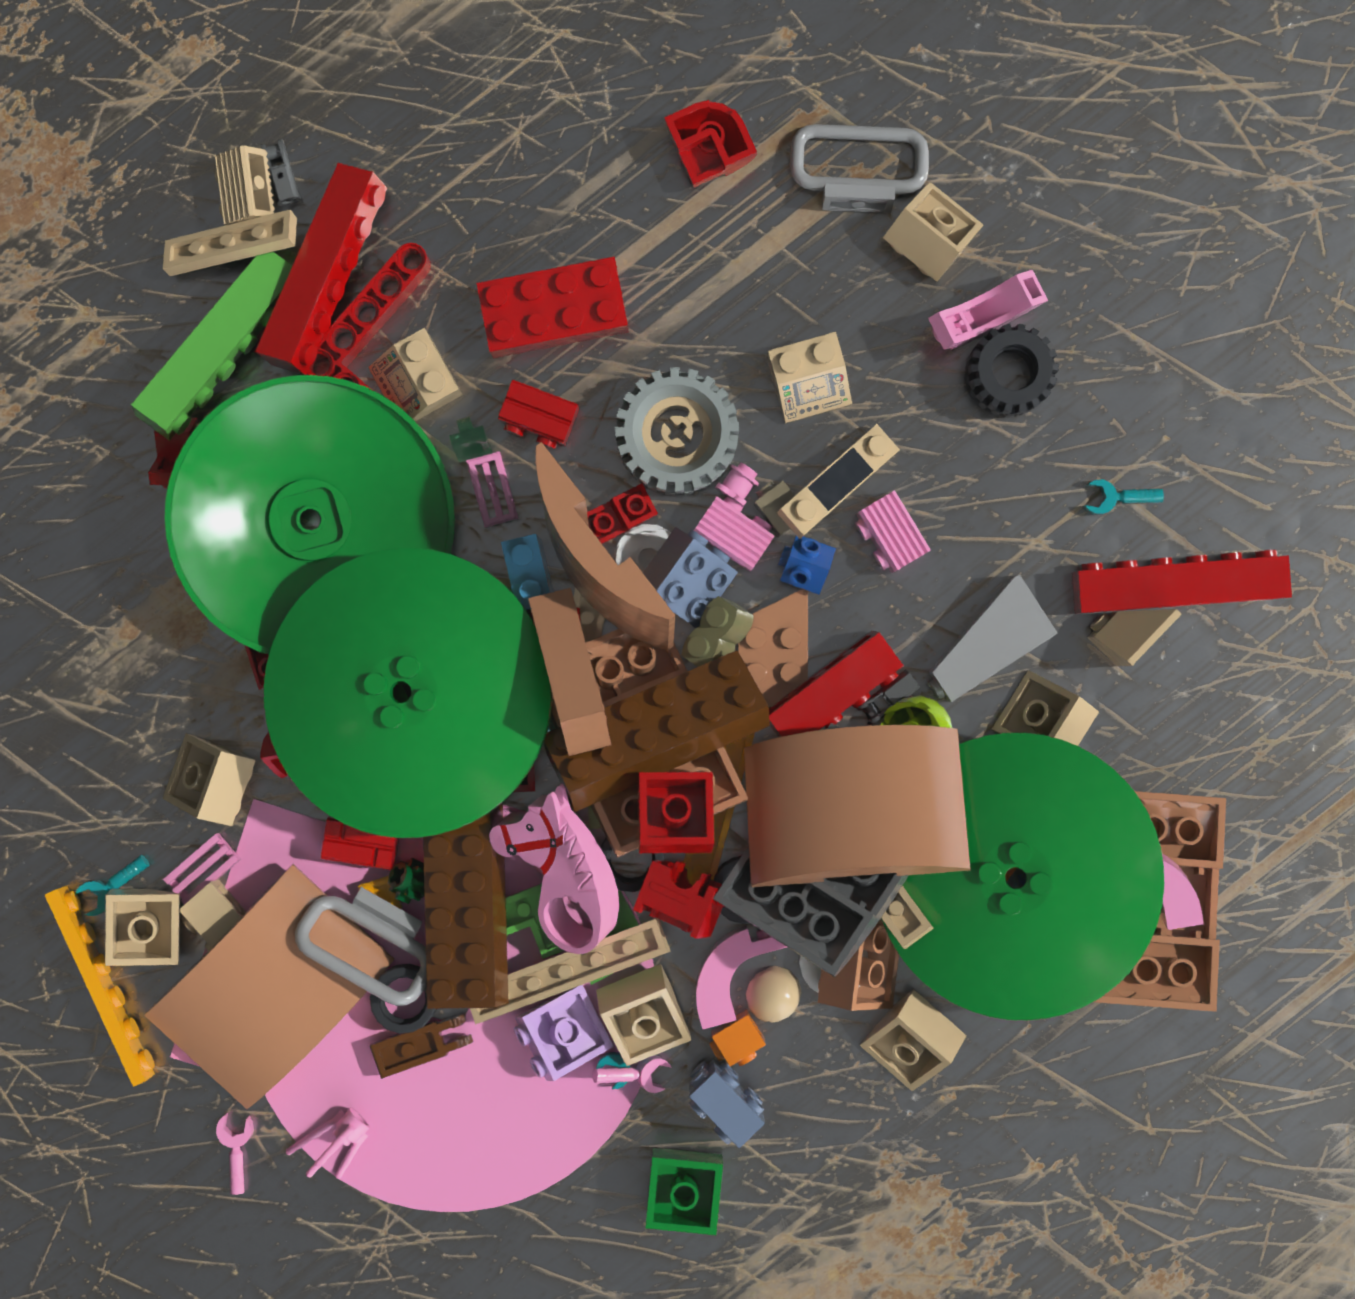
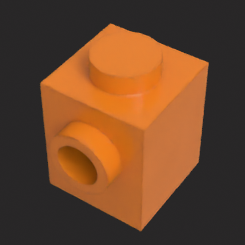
M747 1009L736 1015L735 1021L721 1024L711 1030L713 1041L709 1043L719 1061L725 1059L730 1067L736 1063L739 1066H743L752 1061L757 1056L755 1051L766 1045L765 1038Z

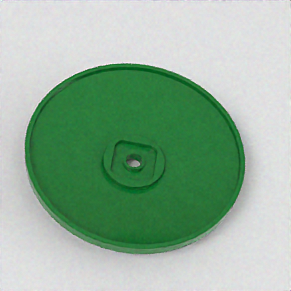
M297 375L271 379L240 391L222 402L202 420L184 444L174 464L165 500L167 544L174 568L185 591L198 609L221 631L241 644L268 655L277 631L287 613L300 596L329 571L356 557L394 548H421L451 554L454 539L455 515L450 482L445 467L425 432L404 410L383 395L357 383L330 376ZM313 510L318 513L320 517L319 526L314 530L303 528L300 524L302 512Z
M394 548L376 551L356 557L326 573L300 596L287 613L277 631L266 665L264 679L266 723L278 759L288 776L313 804L329 816L350 827L379 836L419 838L438 835L468 825L491 812L511 795L529 773L542 748L551 717L552 689L535 622L516 595L486 570L467 560L436 550ZM404 681L411 687V696L406 702L400 703L393 696V688L397 683Z
M1001 733L959 744L970 871L909 875L902 886L934 929L906 949L900 945L882 920L886 932L900 957L924 984L938 995L969 1011L1006 1020H1038L1064 1015L1083 1008L1104 996L1131 972L1144 954L1157 927L1164 895V863L1157 832L1149 813L1127 781L1110 765L1089 751L1062 739L1032 733ZM1013 867L1022 869L1026 874L1027 881L1020 888H1013L1006 882V872Z

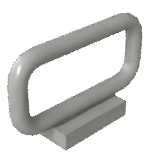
M812 124L799 129L792 138L790 170L793 179L801 187L814 191H823L822 210L891 213L895 194L913 193L926 182L929 172V150L923 135L914 129ZM813 138L907 142L915 149V172L912 178L907 180L811 176L804 170V146L809 139Z
M363 887L360 888L352 904L336 896H323L316 899L308 907L296 927L295 943L299 951L306 957L389 1004L406 1006L416 1001L427 986L426 947L414 940L422 921ZM325 910H334L415 956L420 961L421 966L409 988L401 992L396 991L313 944L309 939V933L321 913Z

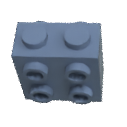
M675 527L643 574L672 612L697 628L700 626L701 617L707 605L716 597H721L738 572L727 564L730 557L714 546L711 550H708L705 546L709 541L692 529L686 534Z
M713 1059L707 1065L703 1061L689 1075L692 1078L689 1082V1097L692 1101L689 1104L701 1118L704 1119L708 1116L716 1125L714 1131L726 1144L729 1145L733 1142L738 1148L743 1146L765 1124L764 1108L761 1105L763 1101L750 1087L744 1090L739 1085L740 1083L737 1080L739 1076L726 1062L720 1065Z

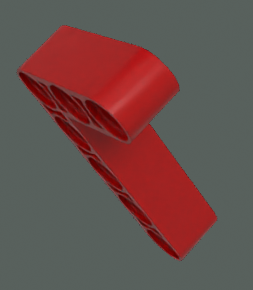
M406 243L398 248L330 326L328 331L324 333L317 349V357L310 366L307 375H316L314 372L315 363L320 359H328L330 363L328 371L318 376H330L348 380L371 389L347 367L428 275L431 263L422 246L416 243ZM416 254L422 257L421 264L417 268L407 269L405 267V261L410 255ZM393 280L399 283L395 294L390 296L382 294V287L386 282ZM368 306L374 307L376 310L374 318L369 322L360 321L359 315L361 310ZM342 333H351L353 336L351 345L343 349L338 348L336 344L338 337Z

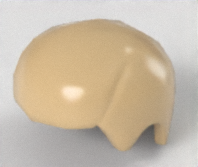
M770 966L753 977L745 995L748 1008L758 1019L774 1023L788 1018L799 1005L802 991L798 978L790 970L778 966Z

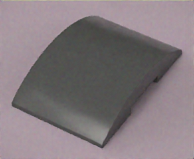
M831 723L827 729L839 727ZM748 846L713 899L830 975L836 977L874 929L909 875L897 876L896 873L824 878V882L752 887Z

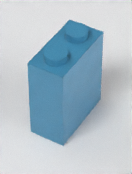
M537 534L501 542L513 594L516 595L529 613L532 611L528 598L554 592L542 539Z

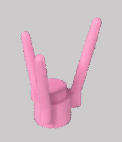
M350 1108L346 1113L340 1110L332 1119L286 1149V1154L291 1155L336 1126V1129L333 1131L336 1139L306 1172L307 1177H312L342 1144L348 1146L352 1142L350 1149L335 1173L337 1179L342 1177L360 1145L369 1136L366 1131L370 1128V1125L356 1110Z

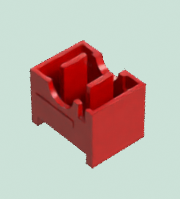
M652 860L633 911L638 913L648 911L650 912L649 916L680 928L682 931L689 932L690 936L695 939L711 937L723 905L716 902L713 898L722 884L712 880V874L702 873L700 879L692 885L687 877L688 869L684 868L685 862L676 861L673 863L669 860Z

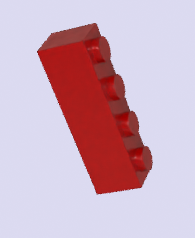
M871 630L769 708L770 727L779 738L819 731L823 727L827 729L831 723L836 725L843 718L842 712L850 706L857 708L871 697L869 694L871 690L879 684L881 687H884L898 677L896 671L904 665L881 633Z

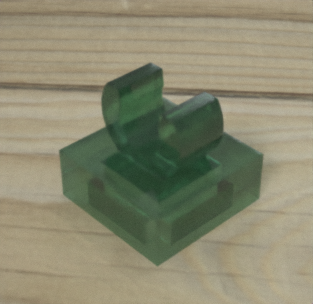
M470 416L456 420L459 433L449 435L459 463L493 453L483 425L474 428Z

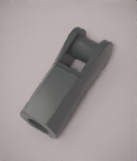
M278 139L277 144L267 147L265 144H261V149H265L268 153L266 157L269 160L267 162L270 173L269 178L277 205L286 206L298 202L300 196L283 139ZM282 157L284 164L273 167L271 160Z
M905 669L894 681L879 689L857 709L858 711L863 710L870 719L867 723L871 726L886 715L885 712L889 707L904 698L910 697L920 689V686ZM880 696L888 704L882 711L873 702Z

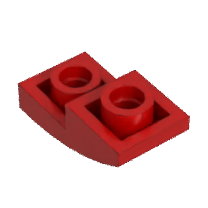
M642 483L587 512L588 526L602 545L658 515Z

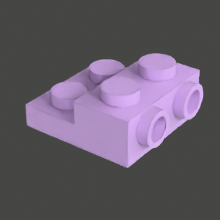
M583 985L567 990L549 1001H544L515 1018L518 1026L514 1028L515 1035L522 1046L529 1045L534 1055L530 1059L532 1069L539 1078L544 1076L546 1081H555L614 1047Z

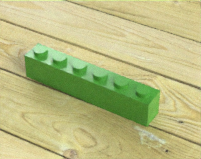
M274 252L257 255L134 400L131 407L135 416L169 441L175 434H182L191 422L190 416L198 406L203 408L210 401L214 393L212 389L220 380H227L236 367L235 361L242 353L247 355L254 348L258 340L256 336L264 327L266 328L292 265Z

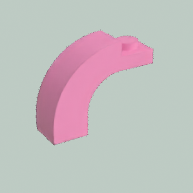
M1033 270L1016 274L970 301L937 312L929 317L928 320L932 325L935 339L941 343L944 350L948 348L952 350L1017 319L1047 302L1048 299Z
M1162 853L1164 863V895L1161 916L1166 928L1171 930L1204 924L1200 902L1190 881L1182 869Z
M747 925L730 931L718 940L705 956L696 982V1003L702 1030L736 1020L730 996V982L734 972L744 961L754 956L786 948L787 946L760 929L756 931V937L750 938Z

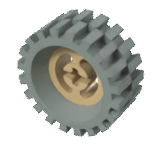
M679 367L670 368V372L661 373L658 370L652 372L651 377L647 380L640 379L635 383V389L631 393L628 391L623 398L624 403L621 409H618L616 416L615 437L625 467L629 469L639 483H644L648 489L655 492L657 490L665 492V495L675 496L676 493L689 495L694 494L696 490L701 488L704 490L711 486V483L716 479L719 480L725 473L728 465L731 464L738 443L739 422H737L736 418L737 411L734 403L731 404L728 399L729 394L723 387L721 389L718 388L713 378L708 375L706 378L699 376L697 370L690 368L688 372L679 371ZM675 409L686 411L689 414L686 417L672 416L669 418L674 428H685L683 436L689 444L693 438L692 427L694 425L701 426L703 438L699 447L692 454L681 458L666 455L667 450L681 451L685 449V444L679 438L669 439L671 430L665 423L661 429L662 440L655 442L651 438L652 427L657 418L663 413Z

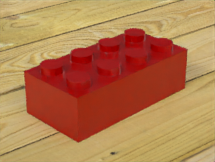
M615 256L476 283L489 352L493 359L629 333Z

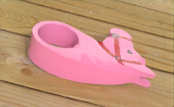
M560 784L555 792L552 791L548 795H541L528 806L529 811H513L492 828L489 838L493 849L498 854L504 857L519 855L525 862L542 870L543 880L538 906V917L541 927L548 938L559 948L574 954H584L593 950L615 927L619 911L618 889L613 872L604 853L589 829L571 810L564 784ZM568 896L567 899L580 903L579 906L590 918L593 930L581 926L569 915L563 898Z

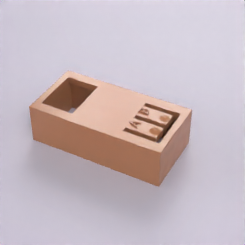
M571 588L528 598L568 755L572 756L610 746L611 741L606 722L607 718L604 713V705L602 704L600 689L594 676Z

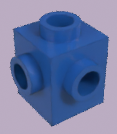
M796 535L792 547L785 545L778 563V565L784 567L780 581L819 595L829 573L836 548L811 538L802 537L799 539Z

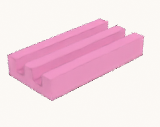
M500 451L466 460L484 527L489 528L497 524L500 525L508 521L518 520V513ZM491 461L496 463L509 513L503 515L489 465ZM482 464L496 513V517L491 519L476 466Z
M216 833L163 880L167 885L170 884L174 893H179V896L182 898L181 901L185 905L207 884L223 876L241 858L219 833ZM216 844L221 847L181 883L177 880L178 877ZM226 854L229 857L224 864L190 893L186 891V888L222 856Z

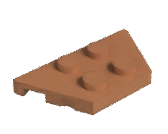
M801 589L753 613L754 619L751 629L746 637L738 643V652L770 707L808 679V591L805 589Z

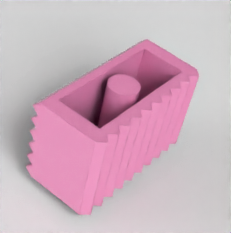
M895 490L856 514L859 520L855 522V525L864 540L871 538L877 548L873 555L883 570L889 568L890 572L894 573L931 551Z
M726 496L724 500H721L719 497H716L694 531L708 540L709 545L716 547L730 557L731 560L751 572L775 537L770 533L772 526L756 515L752 520L741 513L744 507L732 498Z

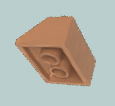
M882 919L878 921L866 940L836 977L823 969L821 970V977L818 982V1003L850 1011L893 1008L899 954L886 932ZM863 950L867 951L868 958L862 957Z

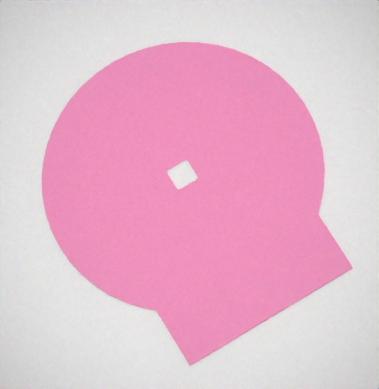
M253 799L236 851L241 860L230 869L225 888L247 911L294 864L327 896H336L352 904L359 892L358 885L387 876L391 870L321 859L326 822ZM503 805V808L508 809L512 812L522 811L514 807ZM423 837L399 838L395 865L400 863L401 860L408 863L411 858L424 863ZM519 855L504 857L506 897L542 883L543 875L531 864L525 862ZM622 891V893L624 894V896H625V898H626V900H627V902H628L630 908H631L632 911H633V908H634V907L632 906V904H631V902L629 901L628 897L626 896L625 892ZM568 896L563 898L569 915L581 926L593 930L590 918L579 906L580 903L567 899ZM425 897L421 898L420 901L411 899L409 904L402 902L403 907L401 910L422 921L414 940L426 947ZM633 911V913H634V915H635V917H636V919H637V921H638V923H639V925H640L641 923H640V920H639V918H638V916H637V913H636V911ZM361 926L395 958L386 970L399 964L410 963L421 966L420 961L415 956ZM531 927L507 935L508 974L564 954L567 951H562L543 959ZM206 948L204 950L203 956L208 952ZM653 959L615 972L592 985L590 982L583 984L614 1047L555 1081H546L544 1076L539 1078L535 1074L530 1064V1059L534 1055L529 1045H521L515 1035L514 1028L518 1026L515 1019L517 1016L562 993L476 1025L471 1010L468 1008L465 1017L466 1021L462 1025L441 1031L445 1043L463 1034H471L473 1043L450 1051L447 1056L381 1079L370 1044L399 1033L389 1031L377 1022L371 1011V993L367 991L321 1042L265 1096L281 1124L296 1142L332 1119L340 1110L346 1113L352 1108L363 1116L370 1125V1128L366 1131L369 1136L360 1145L339 1180L365 1194L388 1203L436 1212H469L495 1208L522 1200L547 1189L570 1175L589 1160L611 1137L635 1100L641 1087L636 1079L633 1082H627L619 1089H612L616 1082H593L592 1073L596 1069L599 1059L609 1052L620 1053L600 1015L596 990L654 967ZM398 978L391 982L388 987L399 992L405 991L409 988L413 979ZM423 991L416 1001L406 1006H395L385 1002L388 1011L395 1017L401 1019L412 1018L423 1009L425 992ZM431 1017V1019L427 1023L433 1022L435 1020L440 1022L442 1020L435 1017ZM174 1043L170 1055L171 1058L199 1066ZM639 1062L631 1064V1067L636 1070ZM605 1064L603 1068L605 1069L618 1067ZM336 1126L302 1147V1149L316 1161L336 1139L333 1134ZM352 1142L348 1146L342 1144L322 1167L335 1176Z

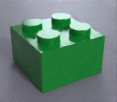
M653 1148L645 1228L716 1235L723 1172L722 1154Z

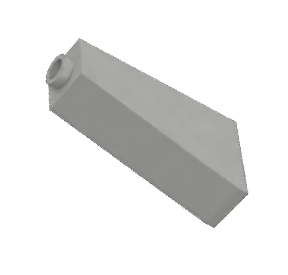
M1020 574L1007 580L928 672L933 679L928 684L939 700L944 697L947 702H953L1058 634Z

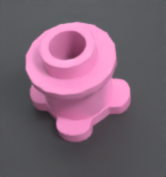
M740 462L738 467L730 464L729 468L731 471L722 484L718 482L715 488L744 506L747 502L744 499L753 486L758 487L759 485L755 480L757 473L742 462Z

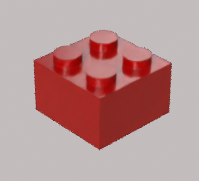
M639 772V853H712L714 847L713 772Z

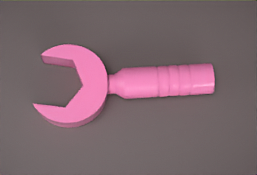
M654 1055L641 1060L636 1070L632 1067L599 1068L593 1070L592 1078L594 1083L633 1082L636 1079L637 1083L646 1091L659 1093L666 1088L660 1084L653 1083L651 1074L658 1066L672 1067L666 1060Z
M226 1113L217 1124L216 1134L223 1145L231 1148L229 1153L230 1194L238 1195L244 1193L243 1152L240 1146L244 1145L251 1138L254 1124L251 1117L248 1116L244 1131L235 1134L226 1127L228 1113Z

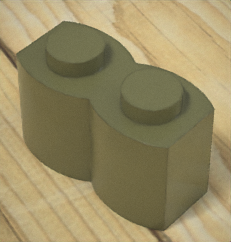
M720 596L716 597L705 608L700 626L694 629L687 637L681 656L699 667L734 652L735 645L742 641L751 629L754 615L735 602Z

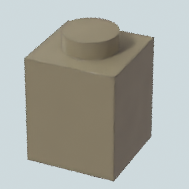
M771 481L756 492L759 499L755 501L754 506L766 522L772 526V530L779 538L790 527L776 512L795 495L784 481L778 485Z

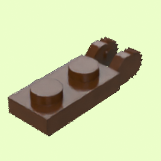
M464 1013L446 1018L440 1022L435 1020L427 1023L414 1032L399 1033L371 1043L370 1049L381 1079L447 1056L448 1052L473 1043L471 1034L460 1035L445 1043L441 1031L462 1025L466 1021Z

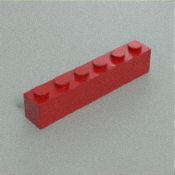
M337 163L255 350L270 365L301 375H307L310 366L314 363L324 333L330 327L333 312L338 301L344 295L346 282L351 271L357 265L359 252L365 239L370 235L372 222L379 207L382 206L385 200L387 187L374 172Z
M1277 550L1255 551V558L1242 559V552L1220 554L1221 560L1207 561V555L1186 556V563L1173 564L1172 557L1151 559V566H1138L1137 560L1117 561L1116 568L1103 569L1102 563L1081 564L1082 571L1072 572L1075 614L1292 598L1289 555L1277 556Z

